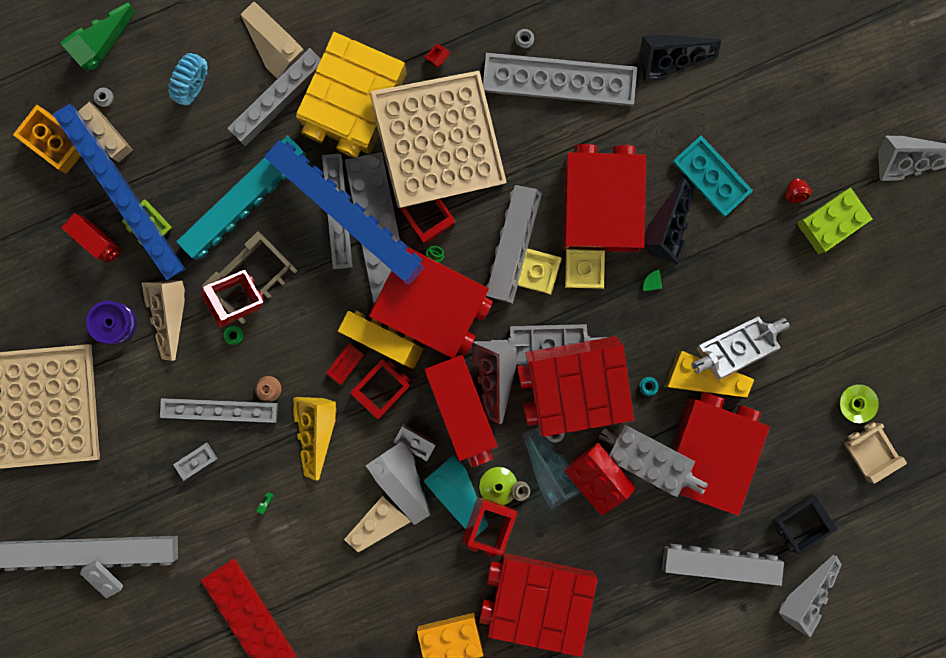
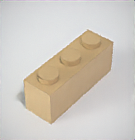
M87 103L78 111L111 158L120 162L133 151L106 117L92 103Z

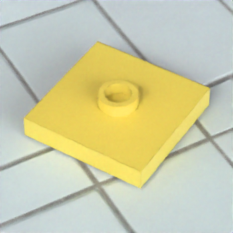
M527 249L518 286L551 295L562 258Z
M566 249L565 288L604 289L605 250Z

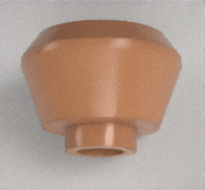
M262 377L256 383V395L264 402L275 401L281 394V384L275 377Z

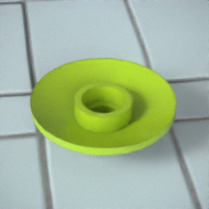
M852 385L842 393L839 405L842 414L849 421L864 423L875 416L879 403L877 395L871 388L865 385ZM855 400L859 401L858 407L854 406Z
M503 467L489 469L480 480L479 487L482 497L502 505L511 502L514 499L511 489L517 482L516 477L511 471ZM498 483L503 486L499 491L495 489V485Z

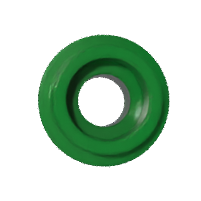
M431 246L426 250L425 256L441 263L444 259V251L438 246Z
M230 326L224 331V340L230 345H237L243 339V332L237 326ZM232 332H236L237 337L235 339L231 338Z

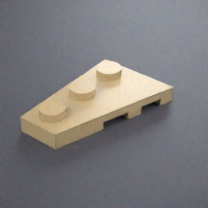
M382 496L344 540L357 552H360L411 521L385 496Z

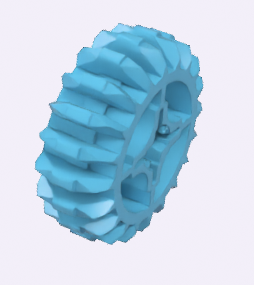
M187 53L179 60L170 78L168 93L171 99L183 105H189L194 101L206 80L208 66L205 59L197 54Z

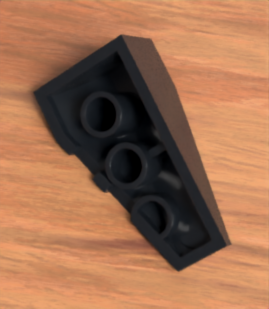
M672 35L642 36L639 54L644 81L663 80L668 78V75L677 71L681 73L690 66H699L717 59L721 40Z
M681 178L647 227L644 235V248L650 254L675 264H679L685 247V240L682 239L683 232L688 227L686 212L690 211L693 187L685 178Z

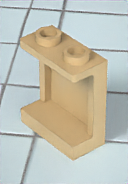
M871 422L864 426L865 430L860 433H852L847 437L848 440L843 443L866 481L875 484L906 465L907 462L896 453L882 430L884 428L883 424Z

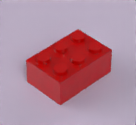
M599 443L575 458L564 470L566 475L601 515L627 500L636 488Z

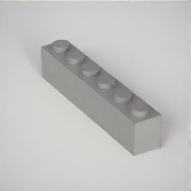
M309 48L228 129L246 146L311 83L321 59Z
M515 185L514 190L510 193V206L505 212L506 221L500 231L501 240L496 247L495 262L491 266L490 281L486 285L489 288L486 296L491 299L513 304L542 195L537 189Z
M670 544V547L664 546L662 570L666 573L782 586L784 562L775 555H766L765 558L751 552H747V555H739L740 552L728 550V553H721L720 549L709 548L708 551L701 550V547L689 546V549L682 548V545Z

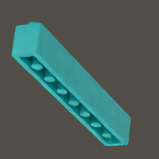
M288 135L282 140L284 144L288 141L296 148L295 154L306 156ZM263 158L176 242L191 258L195 260L204 258L208 254L207 250L212 245L216 246L220 243L221 237L226 232H231L236 227L235 223L238 220L246 218L250 213L249 210L253 206H258L264 200L263 197L267 193L273 192L277 188V183L281 179L285 180L287 177L266 158Z

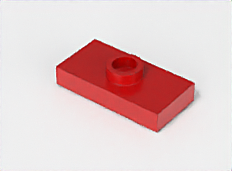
M349 343L326 374L342 385L365 354Z

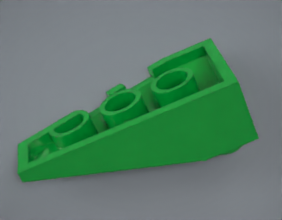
M127 2L109 12L106 19L94 20L91 22V27L86 30L82 28L76 30L60 43L87 72L93 70L104 59L136 11Z

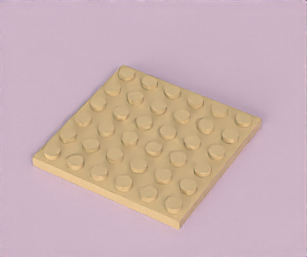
M479 71L391 87L369 93L398 208L507 183Z
M92 345L0 352V468L99 460Z

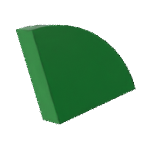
M656 270L646 277L642 285V292L662 289L660 270Z
M268 492L264 495L262 503L259 504L256 510L258 513L263 515L267 512L274 494Z

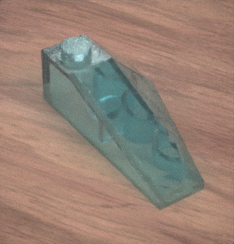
M538 428L522 434L541 493L551 510L581 494L582 492L564 472L568 466L565 462L566 457L563 454L559 455L553 449V444L546 437L540 435Z

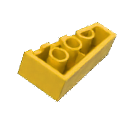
M357 310L355 313L347 312L338 332L412 369L415 368L424 348L414 344L415 339L404 335L402 338L397 335L399 331L389 326L386 330L381 327V322L373 318L371 321L365 319L366 315Z
M677 351L664 387L748 397L754 379L735 372L718 381L710 368L696 374L694 371L698 368L692 369L691 364L701 358L683 351Z

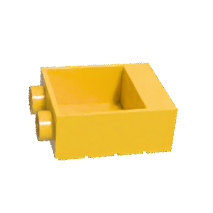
M333 32L306 95L297 111L296 118L304 126L301 134L319 143L323 142L325 136L337 140L339 143L336 149L353 158H357L360 151L370 155L379 137V131L369 93L371 91L402 86L407 74L405 62Z

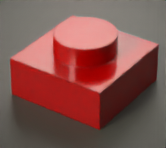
M436 44L424 58L428 63L439 67L445 62L450 52Z

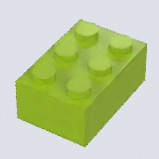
M849 188L799 221L797 225L816 252L821 254L828 251L873 218L853 190Z

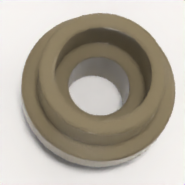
M518 481L512 486L511 494L514 499L523 501L529 497L530 488L527 483ZM519 488L522 489L520 494H518Z

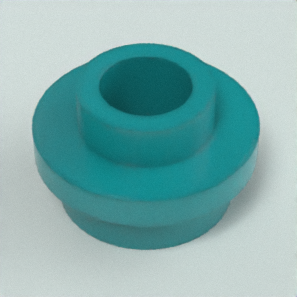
M645 377L639 383L640 392L645 396H652L658 391V382L652 377ZM647 383H650L652 385V388L650 390H647L645 388V385Z

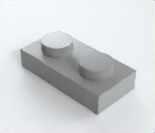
M404 424L394 440L395 444L404 441L411 453L426 461L437 444Z
M205 443L173 465L184 481L218 458L209 444Z
M97 560L82 568L80 572L105 598L121 591L123 587Z

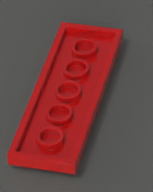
M235 558L201 580L249 658H296V653Z

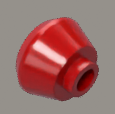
M793 179L787 185L785 198L792 203H800L809 199L812 190L804 180Z

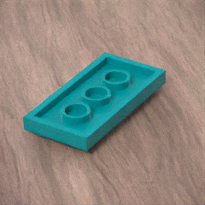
M699 136L672 161L723 217L729 214L753 191L702 136Z

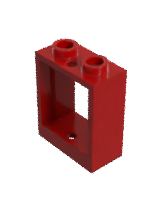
M441 199L434 201L446 219L425 233H422L406 208L409 206L400 208L424 245L456 224V221Z
M74 213L61 227L96 259L109 263L119 256V251L122 248L89 219Z
M245 270L204 286L201 292V296L218 327H222L260 310L264 301L261 292L257 291L254 286L252 276L248 275ZM241 283L252 304L227 315L216 293Z
M382 359L350 392L377 419H380L411 386L408 383L410 379L403 372L398 374L394 370L396 366L389 359L387 361ZM384 367L403 387L380 409L361 389Z
M477 497L462 541L472 551L477 552L480 549L484 550L486 555L495 557L496 554L503 556L518 512L511 507ZM485 510L506 516L495 547L474 541Z

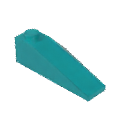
M453 454L427 476L424 482L466 529L477 496L466 468ZM484 514L476 536L488 527Z

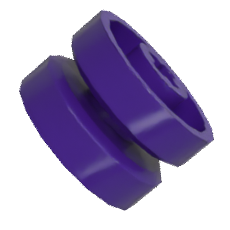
M102 301L94 305L88 312L86 326L90 336L96 341L106 344H121L133 336L137 327V320L133 310L127 305L113 301Z

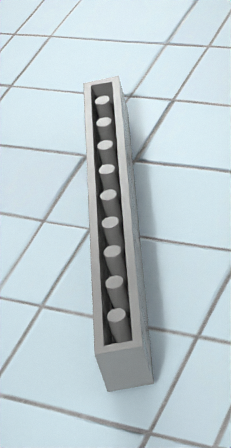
M178 536L0 542V568H4V571L17 570V567H24V570H35L36 567L42 566L44 570L55 569L56 566H63V569L75 568V565H82V568L96 560L105 568L113 567L114 564H121V567L133 566V563H140V566H151L153 563L159 562L161 566L172 565V562L178 559Z

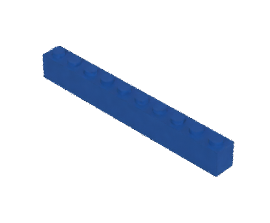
M68 104L54 113L53 116L165 279L171 280L185 271L186 268L78 110L71 104Z
M278 140L264 158L405 283L410 285L425 268L421 264L422 259L414 252L410 255L406 251L408 247L401 240L394 241L392 239L394 234L386 227L382 230L377 226L379 221L372 215L367 217L363 213L365 209L357 202L353 205L349 201L351 197L344 190L341 192L336 190L337 184L330 178L325 180L322 177L324 173L316 166L311 168L308 165L310 161L304 155L300 154L298 156L295 154L296 148L288 141L284 144L281 140Z

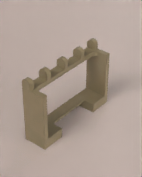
M256 232L244 244L246 248L220 273L215 272L203 286L228 277L263 242L285 264V267L260 290L262 296L265 295L270 299L272 296L268 290L277 281L284 285L285 282L281 277L288 270L291 269L293 273H296L298 270L260 232ZM216 293L221 305L229 313L236 311L219 293ZM249 301L244 307L251 305V301ZM243 317L238 319L242 324L246 322Z

